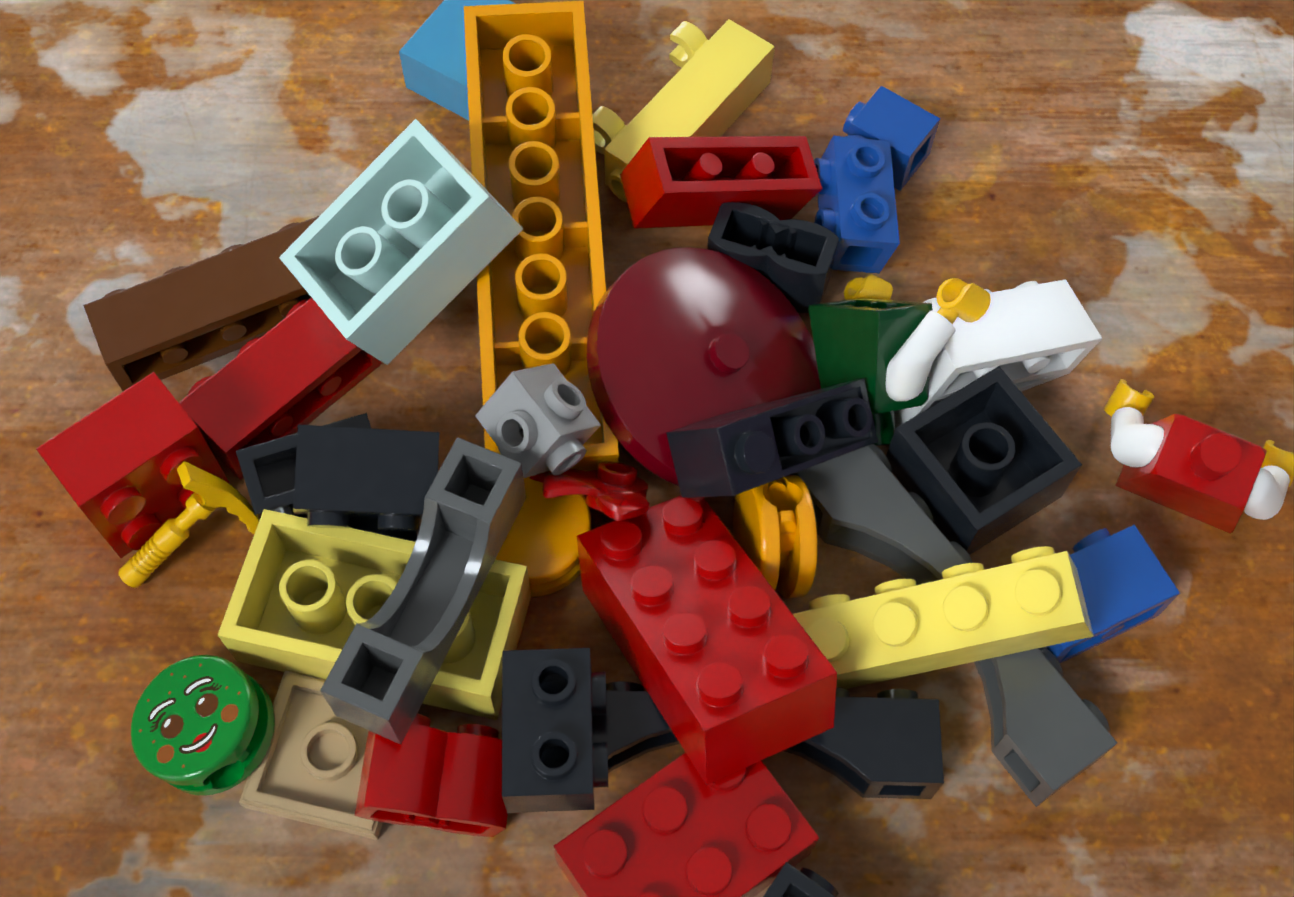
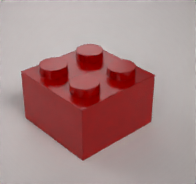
M152 372L36 448L78 507L120 558H123L133 550L141 549L146 541L169 518H177L187 508L185 502L194 492L183 488L177 472V468L184 461L230 484L197 425L155 372Z

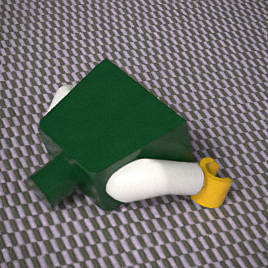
M874 274L867 275L865 278L852 279L845 286L844 298L846 300L809 305V316L821 389L864 378L878 442L874 443V445L890 444L895 432L894 411L922 406L928 399L930 369L936 356L956 332L953 323L957 317L965 322L972 323L984 316L991 303V296L986 290L975 283L967 284L959 278L945 280L939 286L937 292V302L941 308L934 312L932 303L890 300L893 291L892 285Z

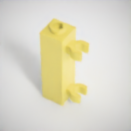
M730 19L709 40L697 26L683 21L670 34V40L679 45L669 54V59L681 67V69L626 126L615 112L604 106H600L592 114L593 128L596 130L594 132L595 150L604 154L605 184L613 194L622 201L627 202L620 174L649 137H721L770 84L774 45Z

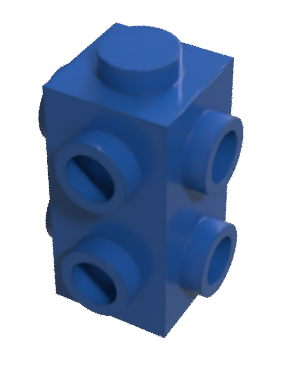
M833 135L823 156L814 160L822 190L818 193L819 210L816 213L814 223L827 228L839 237L832 270L880 274L900 244L890 141L866 139L859 135L845 137Z

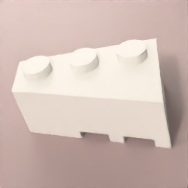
M1067 280L1038 284L1036 281H1029L1014 289L997 292L984 289L991 296L988 310L984 316L972 323L965 322L957 317L953 323L956 332L936 356L930 369L928 399L922 406L894 411L895 429L998 366L1001 367L1020 391L1069 374L1102 340V337ZM931 298L923 302L932 303L934 312L941 308L938 305L937 298Z

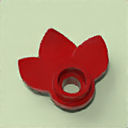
M601 462L598 464V470L584 471L570 468L559 475H553L551 471L530 476V479L543 483L542 491L544 498L586 495L585 502L589 507L604 512L616 521L634 518L645 514L649 510L650 503L646 499L648 484L643 479L637 477V469L627 464Z

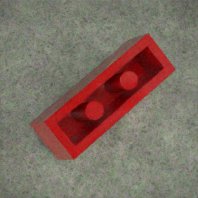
M806 136L649 137L620 174L634 229L713 226L721 204L727 202L755 205L772 213L780 221L789 220L822 190Z
M311 297L294 305L286 315V318L262 337H257L247 342L240 349L237 357L214 375L204 377L195 383L187 396L178 403L197 425L211 451L241 480L244 477L236 454L237 450L297 433L298 424L308 425L383 362L346 340Z

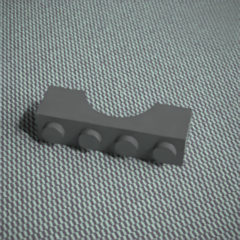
M458 437L456 438L425 496L420 530L409 561L396 587L381 609L372 618L363 623H356L320 690L337 717L402 744L527 498L522 463Z

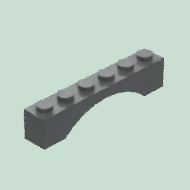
M874 444L791 474L801 477L807 485L814 507L817 534L826 544L860 553L890 567L905 579H914L916 585L942 580V572L956 565L973 563L970 555L960 544L955 541L949 542L933 523L932 513L925 501L918 494L907 492L894 477L888 458ZM1042 647L974 662L983 683L990 714L991 751L1036 807L1096 763L1117 744V741L1109 733L1110 727L1103 713L1087 699H1081L1063 678L1064 674L1060 663L1047 648Z

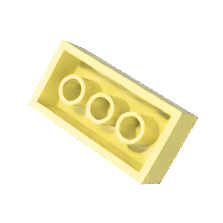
M264 509L217 636L238 662L285 672V670L326 680L356 623H363L372 618L393 592L409 561L415 542L354 528L307 526V518ZM495 559L423 704L489 719H498L502 704L503 651L517 650L532 595L527 566Z

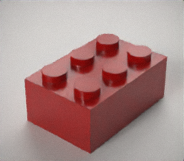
M685 752L555 844L553 848L557 864L580 897H754L772 884L786 862L794 867L808 857L819 840V836L762 761L706 785Z

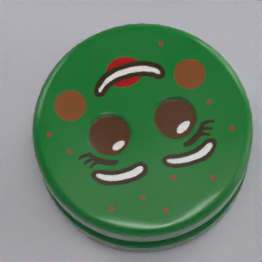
M197 655L184 658L161 671L140 696L131 722L132 747L137 759L148 772L175 788L193 795L207 796L222 793L237 786L249 777L265 757L270 747L275 727L273 704L263 686L229 660L213 655Z

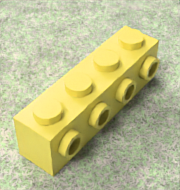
M1048 546L1022 550L1011 556L1012 564L986 570L982 563L956 565L942 572V580L916 585L914 579H897L884 582L874 588L876 595L851 601L849 596L845 594L819 597L809 602L810 610L793 614L836 670V687L844 689L1094 637L1075 564L1067 551L1055 553L1054 548Z

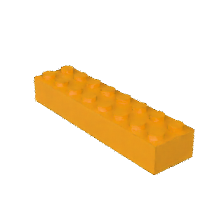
M584 1L464 6L472 175L524 228L477 275L483 405L511 372L554 363L566 380L581 391L586 400V406L601 424L583 444L587 450L585 456L572 468L584 471L598 470V464L601 462H618L619 452L618 439L605 422L592 392L586 358L589 326L593 313L606 292ZM484 429L485 449L500 454L499 447Z

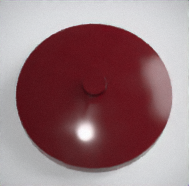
M693 247L673 248L650 254L639 260L607 289L593 313L589 326L586 354L588 375L597 406L605 422L618 441L639 463L662 479L677 486L679 484L666 432L721 414L821 389L814 343L805 323L794 306L760 272L720 252Z

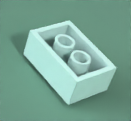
M415 119L279 258L346 340L388 365L524 228L466 167Z

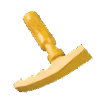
M184 461L177 468V472L183 488L194 492L185 502L187 508L177 518H169L146 541L145 545L119 569L118 573L121 580L132 588L140 587L150 577L151 573H154L155 569L189 537V529L198 519H207L218 507H226L228 513L237 515L239 520L246 524L248 531L254 535L259 521L251 504L226 481Z

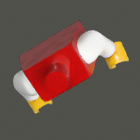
M1124 379L1119 381L1103 409L1112 417L1111 452L1114 458L1123 464L1115 486L1230 534L1233 533L1243 510L1248 516L1261 520L1272 518L1280 511L1288 487L1292 485L1294 480V453L1277 448L1273 445L1274 441L1267 440L1264 447H1261L1179 414H1172L1153 423L1144 424L1143 415L1154 399V395L1147 390H1144L1143 393L1134 390L1127 385V381Z

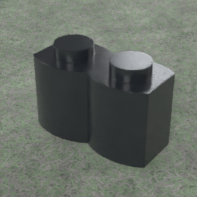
M740 202L722 203L708 236L707 249L731 256L754 268L770 280L786 296L797 312L809 313V305L822 303L831 277L839 237L827 228L809 221L796 219L780 221L772 213L758 206Z

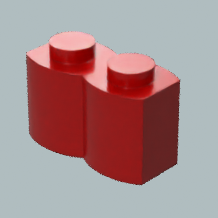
M416 714L402 744L368 731L355 816L384 823L422 826L450 833L494 837L506 829L508 813L502 798V739H498L499 731L497 729L479 724H463L457 727L456 733L446 732L430 727V718Z

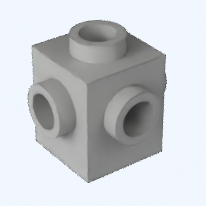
M554 363L511 372L475 415L499 447L500 454L522 463L524 478L551 471L553 475H559L572 468L587 452L583 444L601 426L586 406V400L581 391L566 380Z

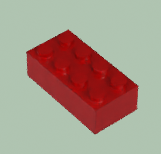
M680 495L649 507V510L640 516L622 521L615 520L576 535L583 592L706 785L834 728L837 686L836 670L703 497L683 498Z

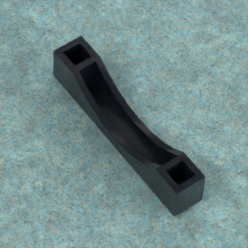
M627 681L606 684L607 715L593 716V743L607 742L608 773L648 752L680 744L648 692L644 691V686ZM836 687L834 728L783 751L800 756L835 775L862 798L932 799L944 784L939 699H918V693L909 689L884 690L877 693V698L850 697L848 690Z

